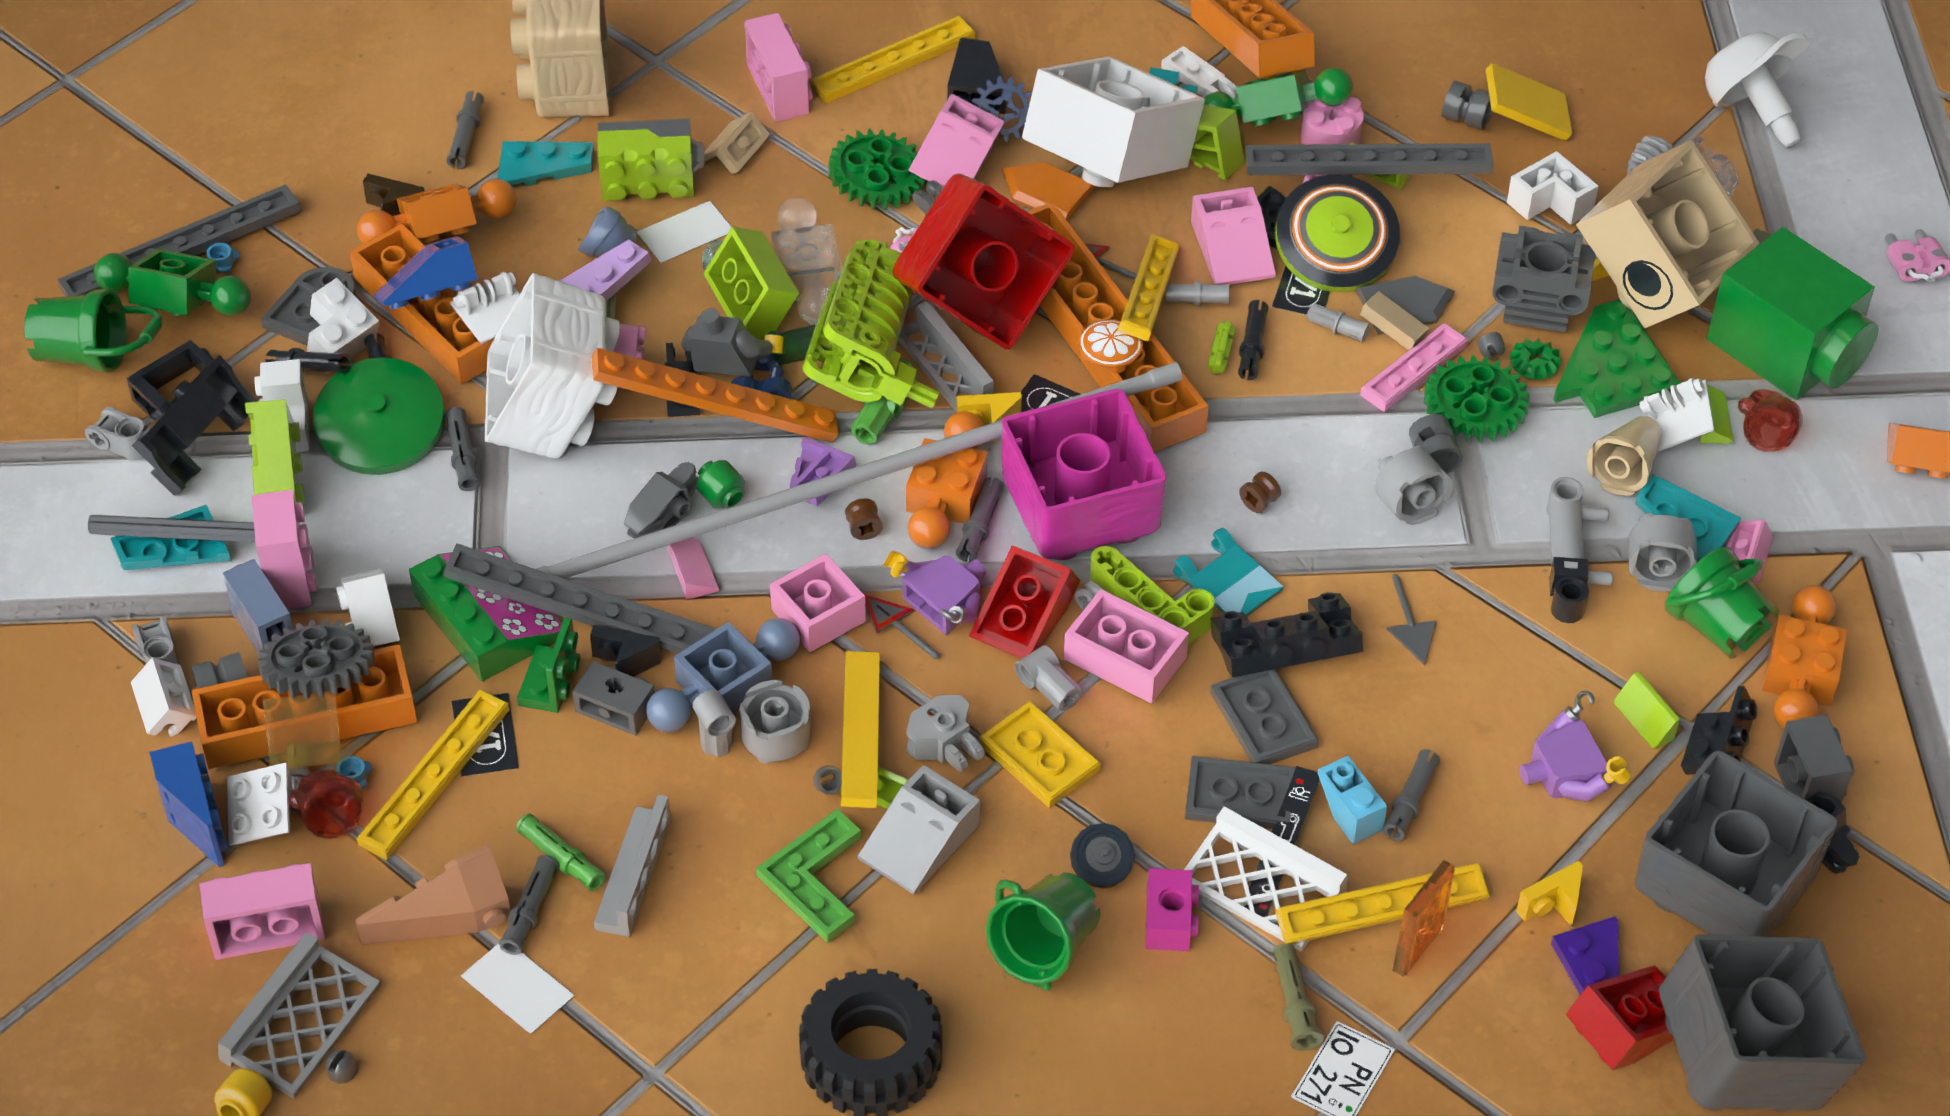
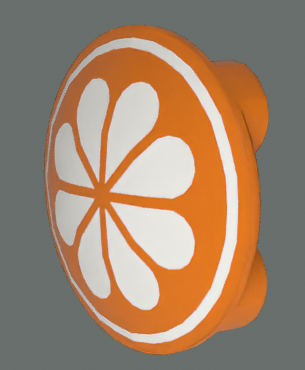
M1101 320L1090 324L1081 332L1078 341L1079 356L1082 360L1108 368L1111 372L1121 373L1126 370L1128 364L1134 362L1140 356L1143 340L1118 331L1120 324L1118 320Z

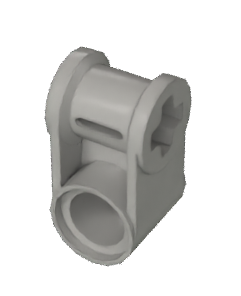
M105 407L101 412V418L85 430L86 438L99 449L113 452L129 460L144 458L132 447L136 440L146 431L143 421L138 417L127 415L113 407Z
M165 615L160 616V620L142 626L132 625L134 636L145 664L151 658H156L179 665L173 637Z

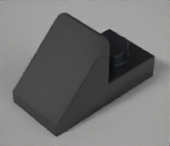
M593 626L590 634L592 657L605 661H616L615 668L632 677L661 663L662 653L659 637Z

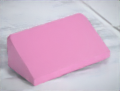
M1765 519L1740 522L1727 544V547L1731 548L1739 560L1758 558L1763 561L1762 569L1758 571L1756 577L1751 579L1754 583H1759L1773 539L1772 532Z
M689 538L667 545L669 556L686 600L719 591L699 539Z

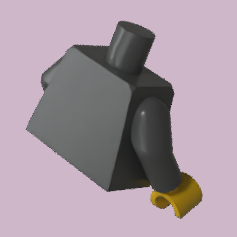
M711 308L703 311L698 316L695 325L687 329L681 341V346L684 350L691 351L695 371L751 377L759 357L767 356L771 353H783L784 337L765 335V339L759 341L749 333L742 320L734 317L720 316L716 309Z

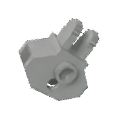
M938 695L913 711L906 730L909 737L907 752L915 760H939L942 764L948 762L960 773L968 767L967 759L960 753L964 750L977 761L983 758L985 755L984 748L969 733L970 703L961 695ZM930 711H937L932 717L928 716Z

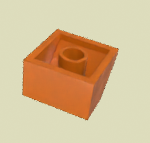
M1889 423L1887 463L1895 465V471L1915 474V468L1927 469L1928 476L1948 479V474L1950 473V431Z

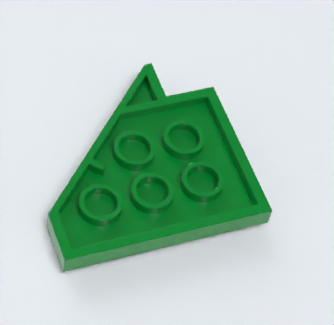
M1618 299L1594 306L1556 387L1553 400L1556 403L1580 396L1593 417L1597 418L1639 406V402L1643 401L1647 395L1651 396L1659 392L1662 396V389L1666 388L1671 393L1670 387L1681 383L1635 315Z

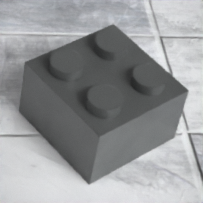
M1827 715L1787 721L1774 760L1775 768L1784 788L1804 800L1819 791L1837 797L1842 803L1843 797L1846 796L1850 777L1854 773V766L1850 756H1846L1844 753L1838 729L1833 728Z

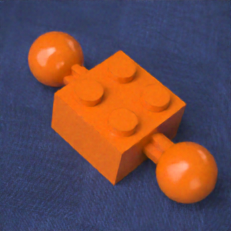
M491 179L479 188L476 195L472 196L469 195L468 187L455 183L396 198L400 214L391 216L383 210L368 211L358 222L357 234L360 241L364 244L402 223L422 243L439 239L440 233L451 232V235H457L470 231L469 226L477 224L474 214L483 212L491 218L506 217L515 208L516 192L508 182L502 179Z
M957 412L946 421L944 438L984 426V423L980 417L972 412ZM924 438L922 445L929 444L937 440ZM981 444L913 466L906 484V512L913 513L908 522V534L917 546L924 549H934L941 546L947 540L950 533L949 521L964 524L970 519L983 483L987 478L988 451L977 449Z
M1806 586L1796 593L1792 601L1794 617L1779 614L1771 638L1762 691L1779 695L1774 703L1773 713L1776 722L1783 729H1785L1787 721L1818 716V704L1831 706L1839 682L1847 629L1827 625L1836 613V601L1832 593L1822 586Z

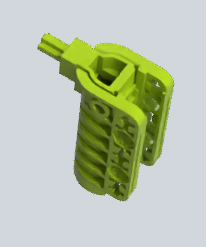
M862 244L854 245L845 260L839 281H834L826 294L803 363V371L810 379L857 401H877L883 395L886 399L901 405L907 396L931 408L935 404L939 391L914 380L917 369L899 361L901 354L896 352L913 290L900 283L893 275L894 264L901 253L890 248H880L878 252ZM860 258L864 259V264L858 263ZM851 274L856 275V276L859 277L861 280H859V279L853 277ZM820 345L827 347L830 351L823 349ZM817 361L822 362L821 368L816 367Z

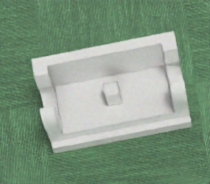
M151 658L131 681L147 734L155 736L163 730L165 725L174 724L168 730L170 737H173L180 733L190 720L194 721L197 718L181 665Z

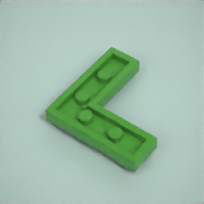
M836 809L756 868L757 877L827 943L855 923V914L812 874L860 840L861 830L839 809Z

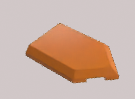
M1044 161L1002 168L1012 201L1030 209L1053 202L1066 220L1071 217L1096 187L1087 183L1082 178Z

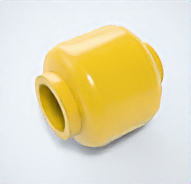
M238 1069L233 1071L219 1087L214 1101L219 1116H260L269 1105L272 1092L266 1078L261 1073L249 1069Z

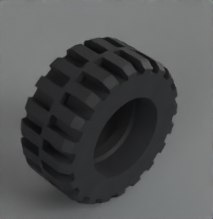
M866 969V973L857 974L855 970L845 973L844 979L839 980L835 977L825 983L826 990L818 989L811 997V1004L805 1006L801 1015L802 1023L799 1025L800 1061L809 1087L816 1089V1096L824 1103H828L831 1100L833 1102V1109L845 1113L847 1109L852 1110L854 1116H866V1113H876V1116H887V1111L895 1109L896 1113L908 1109V1102L910 1101L918 1103L925 1097V1088L931 1089L935 1084L937 1072L941 1070L942 1065L941 1015L938 1007L932 1004V997L924 989L918 991V983L908 977L905 980L899 979V973L888 970L886 974L878 973L877 969ZM865 1026H879L890 1029L905 1041V1044L897 1052L877 1060L855 1058L845 1053L837 1045L847 1033Z

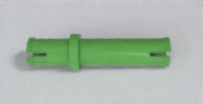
M527 813L520 818L516 825V831L547 856L556 859L561 872L567 876L572 875L591 892L601 887L605 880V873L590 863L583 851L569 846L557 834L535 818L533 814Z

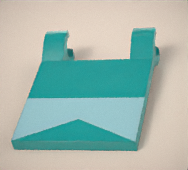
M1225 528L1217 529L1213 533L1214 539L1211 541L1213 549L1223 555L1201 571L1197 570L1194 563L1186 555H1182L1175 560V565L1177 566L1173 569L1174 575L1178 579L1188 582L1195 589H1203L1210 592L1214 597V606L1222 614L1236 611L1243 612L1247 617L1280 593L1284 587L1241 549Z

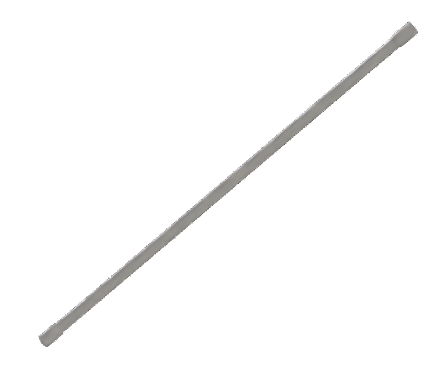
M1174 362L1152 369L1145 374L1049 405L1113 389L1123 390L1126 396L1149 389H1158L1182 381L1181 369L1178 363ZM1002 420L551 566H542L536 569L566 579L1001 438Z

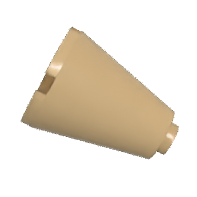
M1639 416L1598 439L1588 452L1586 462L1589 474L1592 478L1595 476L1602 483L1600 485L1601 488L1615 495L1629 496L1635 494L1636 491L1642 489L1647 484L1662 436V429L1659 423L1649 416Z

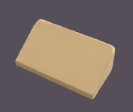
M1380 291L1364 304L1360 312L1361 316L1407 350L1413 348L1429 329Z

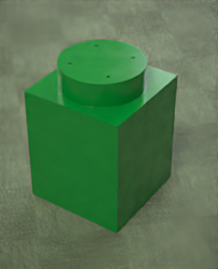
M1781 227L1723 273L1706 340L1796 401L1820 381L1830 388H1838L1847 382L1861 367L1877 339L1878 325L1866 317L1875 286L1786 228Z

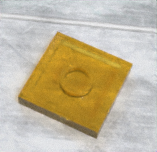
M331 692L324 693L323 698H319L317 694H311L308 699L301 695L294 698L282 697L263 700L270 766L288 763V768L342 763L334 694Z

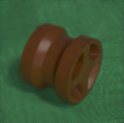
M1262 471L1252 478V482L1245 483L1239 489V494L1248 509L1255 513H1261L1268 507V502H1275L1281 496V489L1273 476Z
M857 499L851 502L845 509L846 519L850 523V533L853 538L858 540L871 539L877 536L883 528L882 520L877 515V504L871 499Z

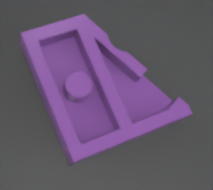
M804 437L801 441V456L797 457L795 464L796 472L792 475L790 488L857 466L855 456ZM830 493L806 500V502L818 506Z

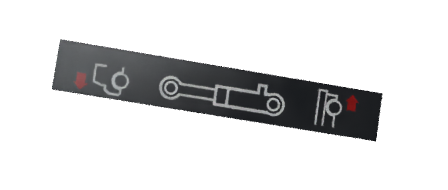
M1299 766L1296 767L1277 815L1285 817L1286 810L1291 812L1290 823L1277 822L1274 823L1271 833L1293 845L1296 843L1319 783L1318 772ZM1261 859L1256 871L1265 870ZM1283 874L1272 876L1276 891ZM1267 877L1252 880L1249 887L1251 896L1271 892ZM1273 900L1253 904L1255 913L1261 917H1267Z

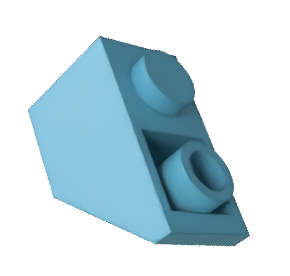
M1345 756L1318 769V776L1333 818L1353 845L1383 831L1387 805L1349 756Z

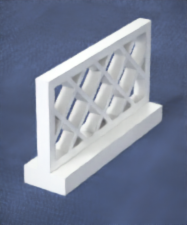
M1223 807L1216 817V825L1184 869L1192 870L1193 875L1198 868L1212 866L1215 880L1201 883L1192 878V885H1199V894L1282 941L1284 940L1280 927L1274 924L1278 923L1276 915L1261 917L1255 913L1253 904L1273 900L1275 910H1277V908H1280L1279 898L1298 895L1299 901L1302 903L1305 902L1303 893L1318 891L1329 897L1346 893L1347 891L1346 873L1226 807ZM1221 837L1232 843L1234 853L1214 857L1212 846ZM1257 857L1263 861L1265 870L1245 874L1241 859ZM1237 860L1240 875L1220 879L1217 864ZM1286 873L1294 878L1296 887L1275 890L1272 876ZM1267 877L1271 892L1251 896L1247 881ZM1238 883L1243 884L1246 897L1231 900L1224 896L1222 887ZM1309 941L1292 945L1302 952Z

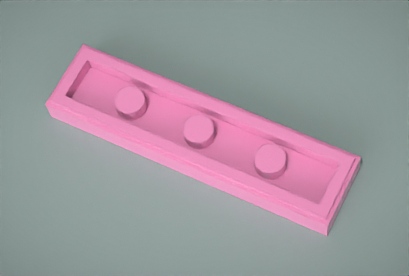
M1443 323L1361 388L1360 396L1383 412H1386L1430 376V373H1435L1438 365L1444 366L1448 359L1451 360L1467 347L1468 339Z

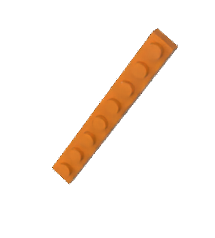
M596 348L592 354L594 381L831 443L838 436L836 412L834 410L601 348Z

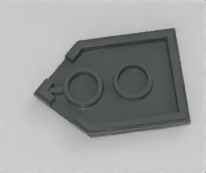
M1415 275L1356 288L1363 306L1373 295L1380 291L1424 325L1437 322L1446 304L1450 302L1455 294L1454 290ZM1373 325L1378 335L1384 334L1383 331Z

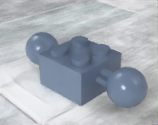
M783 618L770 619L761 625L757 632L756 642L751 644L730 622H727L675 655L676 682L683 689L679 691L674 688H664L656 691L650 697L646 707V714L651 725L657 730L667 733L680 730L690 718L694 700L701 693L708 690L720 691L732 713L738 712L741 703L746 698L747 691L758 683L772 680V663L769 660L775 662L785 661L797 652L800 645V635L796 626Z

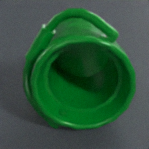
M1724 546L1711 551L1691 567L1676 583L1664 603L1666 612L1677 620L1686 621L1721 649L1729 658L1737 657L1732 651L1738 646L1745 652L1769 630L1772 625L1766 618L1770 612L1776 618L1779 615V609L1767 599L1751 580L1762 569L1763 561L1758 558L1739 560L1731 548Z
M1063 872L1059 876L1047 875L1027 890L1022 889L1019 883L1011 880H1000L995 888L996 905L989 912L985 927L987 944L996 962L1009 975L1018 980L1049 991L1052 988L1051 982L1058 980L1074 961L1077 949L1098 926L1101 913L1100 908L1095 911V905L1092 900L1097 896L1094 890L1082 878L1067 872ZM1005 889L1013 891V894L1004 898Z

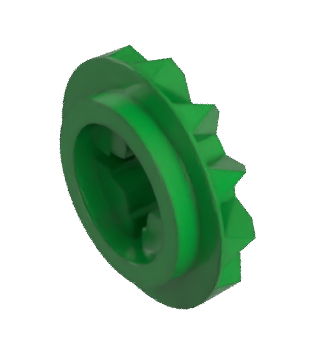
M1525 338L1522 344L1515 343L1510 353L1512 368L1521 376L1529 379L1541 380L1552 377L1558 372L1561 365L1559 350L1553 349L1551 342L1541 343L1539 338L1535 342ZM1537 355H1541V356H1542L1541 359H1540V358H1535L1534 360L1532 359V360L1530 361V356H1533V357H1535V356H1537Z

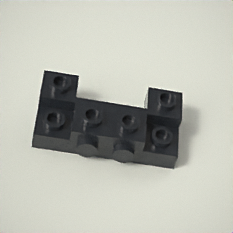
M220 355L213 359L192 382L189 383L187 380H184L173 390L172 394L175 398L170 403L164 401L154 410L151 415L155 419L132 445L154 467L150 473L173 495L183 491L186 487L185 484L202 470L183 450L188 448L217 416L232 431H235L245 423L244 420L249 416L246 414L245 403L258 402L242 386L235 376L232 367Z
M1323 593L1319 597L1308 599V612L1250 623L1243 612L1236 611L1225 612L1221 616L1210 618L1212 638L1218 645L1227 670L1232 677L1363 652L1362 632L1352 621L1351 607L1340 593Z

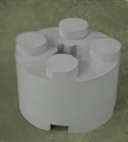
M1414 446L1394 457L1388 456L1378 466L1380 473L1376 479V493L1400 521L1404 520L1407 524H1420L1431 519L1439 512L1436 507L1442 500L1447 503L1452 494V479L1422 446Z
M1647 513L1639 518V522L1630 531L1628 538L1629 572L1631 576L1634 575L1638 579V584L1646 589L1660 592L1671 591L1685 573L1697 563L1696 534L1693 524L1686 518Z
M780 680L764 681L754 685L747 691L746 698L739 708L741 737L747 750L756 756L759 762L764 764L790 759L800 752L806 751L811 737L810 703L805 692L794 684L793 687L783 685Z

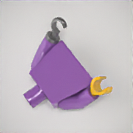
M891 551L883 565L892 568L890 574L894 578L903 576V599L943 634L948 635L959 623H972L976 620L982 602L979 580L986 575L984 566L978 560L974 559L963 567L953 557L946 555L937 560L912 562L908 561L900 552Z
M1590 691L1579 692L1575 697V706L1573 708L1567 706L1536 739L1531 757L1532 762L1520 765L1519 769L1521 779L1525 785L1542 781L1549 796L1552 798L1565 797L1587 802L1612 787L1613 781L1618 784H1624L1630 780L1631 774L1625 768L1627 765L1622 757L1616 756L1607 763L1584 721L1579 720L1581 718L1579 713L1583 710L1581 699L1588 695L1590 704L1595 703V697Z

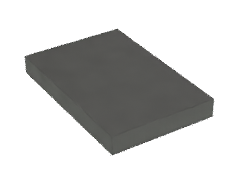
M1276 669L1237 676L1211 685L1210 693L1251 762L1272 764L1318 748V738Z
M1192 756L1185 819L1217 823L1216 817L1223 807H1226L1262 828L1272 829L1274 823L1277 822L1290 823L1291 812L1286 810L1285 817L1277 815L1296 767Z

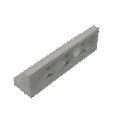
M928 301L917 305V321L902 327L899 342L956 411V396H958L959 392L970 395L994 394L993 379ZM921 332L925 340L924 343L912 341L908 336ZM926 352L939 354L942 357L940 363L926 360ZM942 372L955 374L958 377L957 383L944 381L941 378Z
M658 794L653 809L635 807L594 920L595 930L630 937L671 822L668 796Z

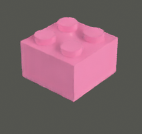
M827 554L818 557L770 584L771 610L778 618L786 619L796 626L800 635V642L809 653L866 622L865 595Z

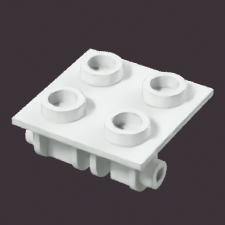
M502 272L500 275L491 278L492 284L488 279L484 280V287L477 283L475 287L458 291V295L453 297L454 301L450 302L451 306L480 343L496 337L520 295L513 286L516 284V279L512 272L507 274Z
M1690 378L1688 381L1677 386L1672 385L1670 387L1671 393L1665 388L1662 389V396L1658 392L1651 396H1645L1644 400L1639 402L1642 412L1644 414L1648 413V416L1655 419L1662 429L1657 452L1714 431L1707 381L1705 379L1701 380L1699 378L1695 380Z
M288 763L227 777L229 846L290 833L289 796L295 795L300 790L301 782L298 777L288 774Z

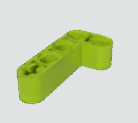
M1100 546L1092 552L1090 581L1098 584L1104 591L1189 632L1188 644L1211 628L1210 618L1214 614L1215 601L1210 592L1203 589H1194L1175 601L1115 548Z

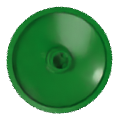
M395 358L362 360L349 365L351 368L347 373L337 372L323 386L313 409L315 433L320 446L327 456L338 465L350 471L361 474L381 475L406 469L420 461L433 449L443 431L445 408L437 384L424 370L407 361Z

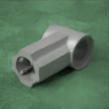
M1043 645L1014 665L1020 681L1027 688L1032 689L1036 687L1058 710L1064 709L1066 711L1070 709L1082 696V688L1060 668L1056 654L1048 646Z
M708 690L701 693L694 700L692 707L699 719L700 742L704 753L720 757L727 754L730 745L733 744L732 728L736 723V718L720 691Z

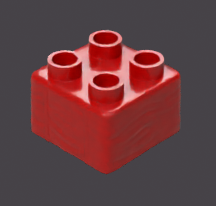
M958 173L954 174L947 181L925 218L898 257L893 267V275L900 283L972 330L980 333L1004 349H1011L1070 260L1075 247L1071 241L1046 226L1018 205L1012 203L1007 197L1001 195L989 185Z

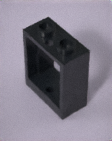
M189 340L126 378L132 400L154 420L155 418L151 414L164 401H167L157 389L193 367H196L201 372L213 360L212 356L205 348L200 349L193 341Z

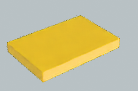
M1494 63L1487 67L1486 75L1493 112L1561 140L1567 141L1572 135L1565 93Z
M1028 701L978 737V742L984 750L1048 808H1051L1101 771V763L1031 701Z

